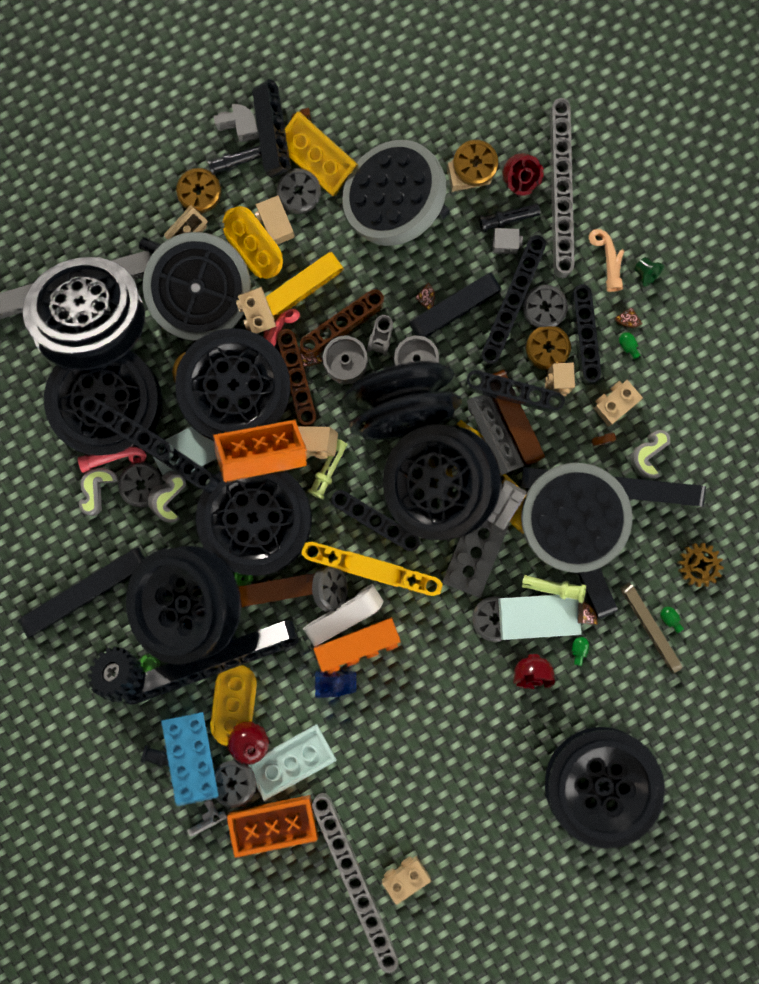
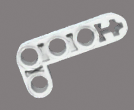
M371 584L362 589L356 597L342 604L337 611H330L306 625L303 630L313 646H317L373 615L381 608L384 601L374 585Z

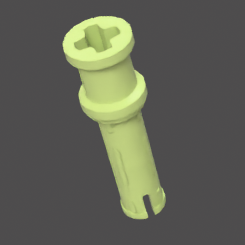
M337 439L336 452L338 453L331 467L329 465L334 456H328L321 471L315 474L316 479L311 489L307 490L309 494L321 500L324 499L323 495L328 485L332 483L331 477L348 445L347 443Z
M527 575L524 576L522 582L524 583L522 588L560 595L562 599L570 598L583 603L585 598L586 585L584 584L578 586L569 584V581L559 583Z

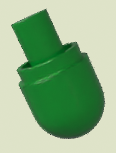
M629 332L622 333L619 337V344L623 351L626 353L630 352L633 359L641 356L636 348L639 345L633 334Z
M664 607L660 612L662 621L669 628L673 627L677 634L680 633L684 628L679 623L681 620L679 614L672 607Z
M577 637L573 641L572 655L575 656L574 665L582 666L583 657H587L589 651V642L584 637Z

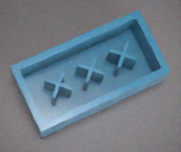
M203 712L163 720L162 727L176 806L218 798Z

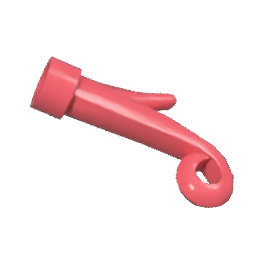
M288 309L282 312L275 321L276 327L264 331V338L275 347L277 336L282 330L284 323L292 324L298 321L300 312L296 309Z
M130 447L116 454L103 456L84 455L77 459L80 470L84 473L92 470L94 467L127 456L132 464L143 463L147 455L141 448Z

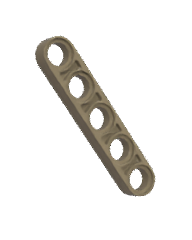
M628 582L620 587L621 592L669 670L673 674L681 670L683 667L633 585Z

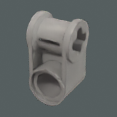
M381 315L376 319L367 347L368 352L372 350L387 356L393 331V321L389 316ZM386 321L390 327L387 330H381L378 327L379 323Z

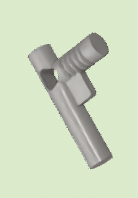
M212 799L206 800L204 804L209 811L202 815L203 822L187 830L189 836L192 837L226 819V811L223 810L218 813ZM214 815H217L220 819L215 821Z

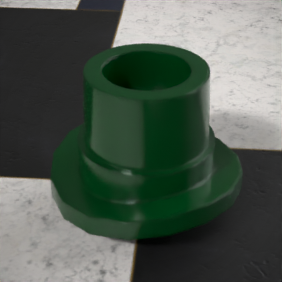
M644 257L636 264L634 270L641 276V284L646 287L658 278L664 270V265L660 262L653 263L647 257Z

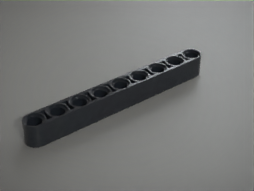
M523 467L521 488L530 489L533 483L548 470ZM614 477L624 488L629 499L702 507L705 505L707 486Z
M286 620L231 640L220 652L208 658L198 659L186 664L168 663L141 673L143 680L139 679L138 681L141 684L140 687H135L136 693L134 695L129 694V699L125 700V703L128 705L138 704L290 648L299 642L294 622Z

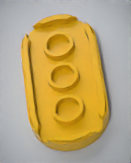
M237 206L227 210L223 217L225 227L223 231L226 239L238 251L254 275L266 279L276 276L281 271L283 264L282 253L278 245L248 208Z
M245 665L219 673L215 682L210 730L217 742L227 747V738L236 725L242 722H253L257 680L252 670Z

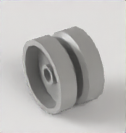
M415 335L407 337L399 343L395 350V365L414 362L416 359L439 363L437 347L424 336Z
M338 336L328 343L323 353V364L328 376L340 384H353L362 378L366 373L368 359L367 351L358 339L351 336ZM344 357H348L349 361L343 362Z

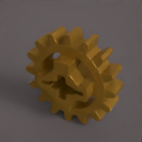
M701 543L699 547L697 544H692V549L689 547L685 548L686 554L680 553L683 561L677 562V564L682 565L678 572H684L682 579H689V585H693L695 582L696 587H701L702 583L704 587H708L709 581L716 583L714 577L722 576L718 570L724 569L723 566L719 565L723 558H717L720 552H712V545L706 548L705 543ZM702 552L708 554L711 558H706ZM692 556V560L690 564H688V560ZM700 562L708 563L702 566L701 568H693L694 566H697V564H700ZM713 566V570H712L711 574H709V571H710L711 567ZM690 572L696 573L699 579L695 578Z

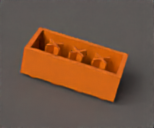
M296 420L214 435L215 454L224 482L306 466V447Z
M391 617L315 646L313 649L322 672L327 671L330 674L340 670V665L347 663V666L358 663L360 661L359 658L363 656L369 659L379 655L378 651L386 648V651L398 647L397 643L401 641Z
M311 795L230 811L227 815L235 858L318 840L319 835Z

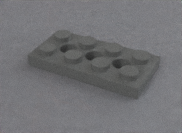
M480 395L467 400L468 410L476 420L478 431L492 449L498 461L501 475L525 466L493 397Z
M487 520L479 528H486L489 531V537L486 540L478 537L479 529L460 537L442 583L480 598L510 522L503 530ZM473 547L481 549L482 554L478 559L470 555V550ZM465 566L473 567L474 574L472 577L468 578L463 575V568Z

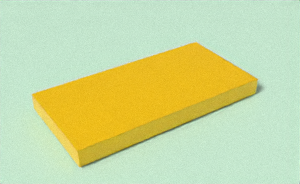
M296 112L285 128L289 158L300 168L315 175L320 186L330 195L335 196L358 164L302 113Z

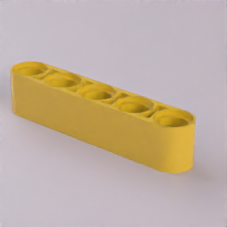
M333 252L327 253L266 296L274 320L282 312L294 307L344 270V267Z

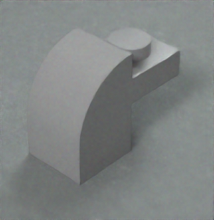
M232 104L233 112L225 111L214 116L217 131L236 127L240 142L259 139L254 115L247 107Z

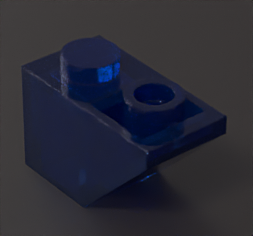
M327 671L315 672V698L339 697L357 692L356 671H335L330 674Z

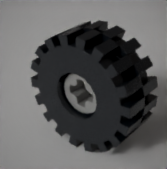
M113 647V650L107 648L106 653L100 652L98 654L100 658L93 660L94 666L90 665L89 670L92 673L88 674V679L91 680L88 684L96 695L112 703L115 701L120 703L122 699L128 700L129 694L134 695L136 693L134 689L135 687H140L141 684L138 681L139 679L143 680V675L140 672L144 670L141 666V661L137 659L138 657L124 648Z

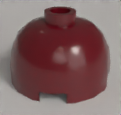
M519 153L506 161L502 170V176L508 189L517 195L524 196L531 194V191L541 184L544 171L543 166L535 156Z
M530 654L528 658H524L517 663L514 669V684L517 683V687L524 689H535L534 686L544 685V689L553 687L555 685L554 669L551 663L544 658H540V655Z
M252 721L242 722L233 728L234 730L227 738L228 750L231 756L237 762L245 765L261 761L269 749V737L265 729L258 724H254Z

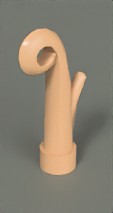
M595 229L590 232L589 241L594 246H605L607 291H620L623 289L620 268L624 250L621 249L616 256L615 247L610 235L604 230ZM595 236L601 237L602 240H596Z

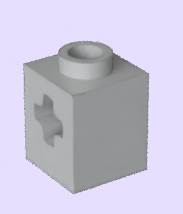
M495 228L493 233V253L517 254L518 249L522 248L523 237L519 235V229Z

